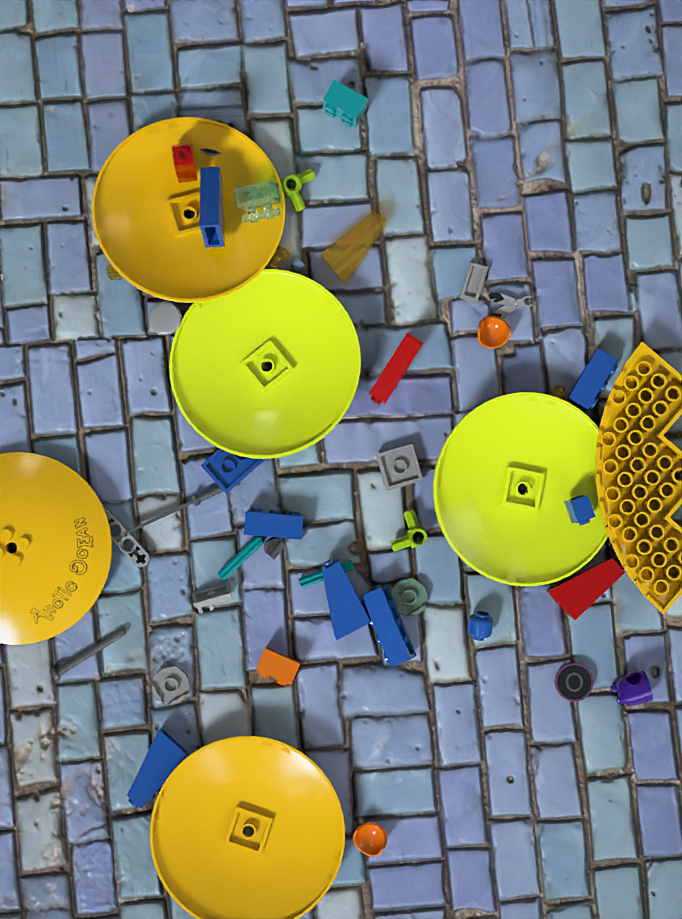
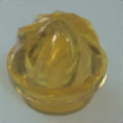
M109 263L106 268L108 278L111 280H121L123 277Z
M556 385L549 390L550 396L566 401L568 392L565 386Z

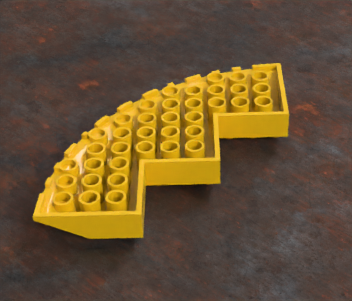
M641 341L623 366L605 404L597 437L595 477L599 508L613 549L631 580L642 594L664 615L682 594V528L670 518L682 504V451L663 436L682 414V375ZM680 472L679 477L681 479H675L674 474Z

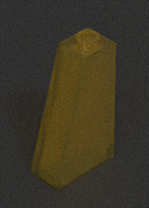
M371 212L321 253V258L344 286L350 282L386 229V220L381 213Z

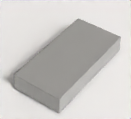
M470 261L459 299L478 303L488 266Z

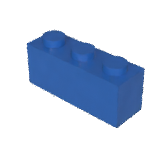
M597 348L566 399L585 411L589 408L593 409L598 401V398H596L599 391L603 392L608 384L606 379L616 371L618 366L615 364L618 360Z
M251 508L250 512H246L244 535L302 540L304 517L300 516V512L289 511V515H281L279 510H270L269 513H262V509Z

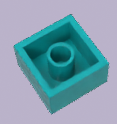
M333 80L323 98V110H325V114L329 117L341 119V122L347 127L353 126L356 128L367 110L368 98Z

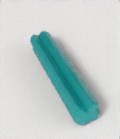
M260 536L252 539L218 572L219 577L222 580H226L264 543V540Z
M351 560L341 563L345 573L354 570ZM322 570L299 578L300 586L304 588L323 581Z

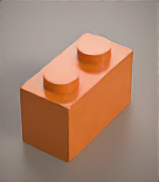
M265 647L256 670L259 671L258 674L267 679L271 676L277 679L276 682L278 684L287 686V684H292L301 662Z

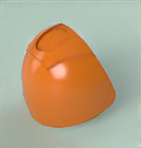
M496 316L483 317L477 327L479 343L489 349L503 346L511 335L509 324L504 319Z
M367 822L357 828L353 835V842L363 854L377 857L387 845V833L379 824Z

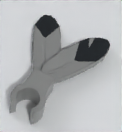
M497 292L489 293L488 295L491 301L504 305L493 314V316L502 319L513 312L516 307L530 308L532 304L526 305L524 303V300L530 299L531 296L515 300L512 297Z

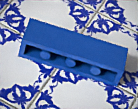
M383 585L361 595L362 605L367 609L371 621L370 624L375 628L377 641L382 645L384 658L390 667L414 658L416 652L388 585Z

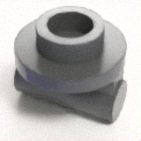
M277 537L269 538L264 544V552L275 560L286 544Z

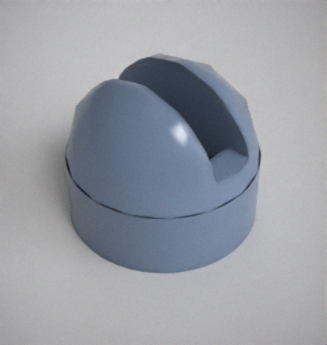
M295 257L290 267L294 273L299 274L307 266Z

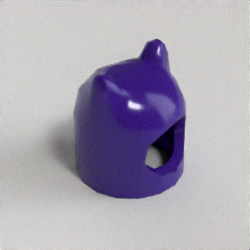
M644 670L625 675L610 687L612 691H617L619 696L617 702L620 704L624 703L627 706H635L653 701L651 686Z

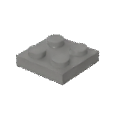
M413 444L376 454L386 491L423 481Z

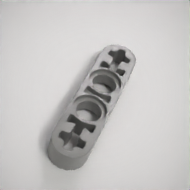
M104 508L108 520H114V522L110 523V528L113 525H118L121 528V533L118 536L112 535V541L137 567L147 566L151 559L149 553L131 533L123 535V532L127 531V529L109 509ZM126 539H131L134 542L131 550H126L123 546ZM137 547H139L140 550H138L137 552L140 555L145 554L146 557L144 558V560L146 562L138 563V556L136 554H133V556H131L130 553L134 552L137 549Z

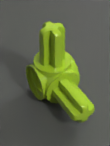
M311 168L299 174L292 173L280 179L283 192L286 197L289 196L296 212L306 207L299 191L303 184L315 179V173ZM287 180L292 182V189L287 187Z
M413 509L404 512L409 528L406 532L407 535L390 542L394 552L410 546L415 548L425 544L427 541L423 525L420 526ZM419 531L423 534V540L416 543L413 540V534Z

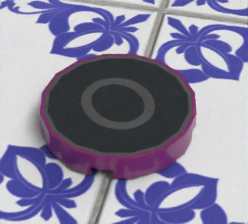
M573 662L565 664L557 671L554 683L560 696L568 701L576 702L583 700L590 694L594 681L588 668Z

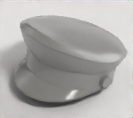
M170 301L159 302L150 311V327L160 335L173 334L179 328L185 312L181 307Z

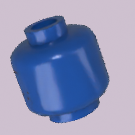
M475 611L469 617L467 632L473 636L474 640L483 641L484 638L491 636L494 620L488 612Z

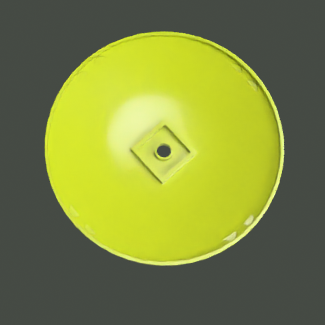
M263 269L255 279L240 290L219 299L195 302L190 306L183 316L172 342L169 361L170 381L175 400L182 414L195 431L208 442L228 453L253 459L284 457L303 451L323 439L337 426L348 411L355 397L361 373L359 340L347 311L334 295L322 285L294 272ZM270 362L272 363V369L267 372L263 371V364Z
M520 392L499 396L482 403L465 415L444 442L437 459L433 479V500L438 523L455 553L467 565L485 577L515 586H539L553 583L572 575L586 565L598 553L608 538L599 508L595 477L598 426L584 412L569 402L554 396L534 392ZM520 484L526 486V492L523 495L518 492ZM579 495H588L596 517L591 518L590 522L584 525L572 523L564 501Z

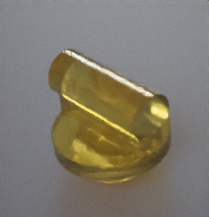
M278 246L270 265L276 268L280 261H287L289 258L288 251L284 247Z

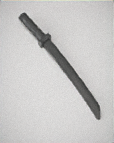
M216 486L198 496L193 495L191 496V501L123 532V535L138 530L193 503L195 506H198L200 502L223 492V490Z

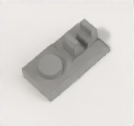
M229 583L192 593L193 605L198 608L199 613H203L202 607L209 606L210 611L214 609L213 604L226 603L232 600Z

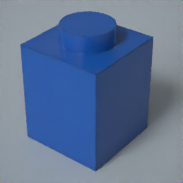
M579 495L564 501L572 523L584 525L589 523L591 518L596 517L588 495Z

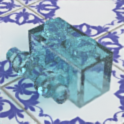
M266 181L234 188L237 208L248 210V214L242 215L243 222L250 221L253 223L257 222L258 219H272L274 216L281 214L279 207L272 209L273 204L281 203L277 183ZM264 207V211L256 212L255 208Z

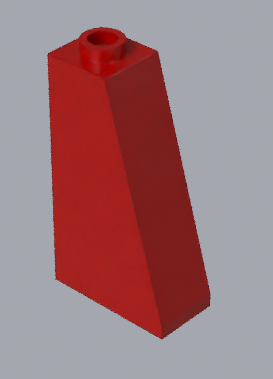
M193 142L174 144L172 146V154L178 182L198 181Z
M409 333L405 335L369 392V395L372 396L370 399L378 405L381 403L386 404L422 348L423 342Z
M608 558L549 588L546 592L573 620H576L625 571L622 569L623 565L617 558L614 560L613 558Z

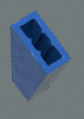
M212 166L200 168L199 226L206 248L225 246L223 180L220 167Z
M332 558L323 563L324 566L321 567L333 633L336 640L371 623L339 559L334 560Z
M163 728L157 732L127 794L129 802L135 807L139 806L142 808L165 783L173 770L190 755Z

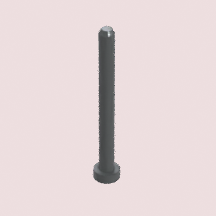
M121 628L58 669L52 668L50 670L52 677L57 682L61 679V675L126 635V630Z

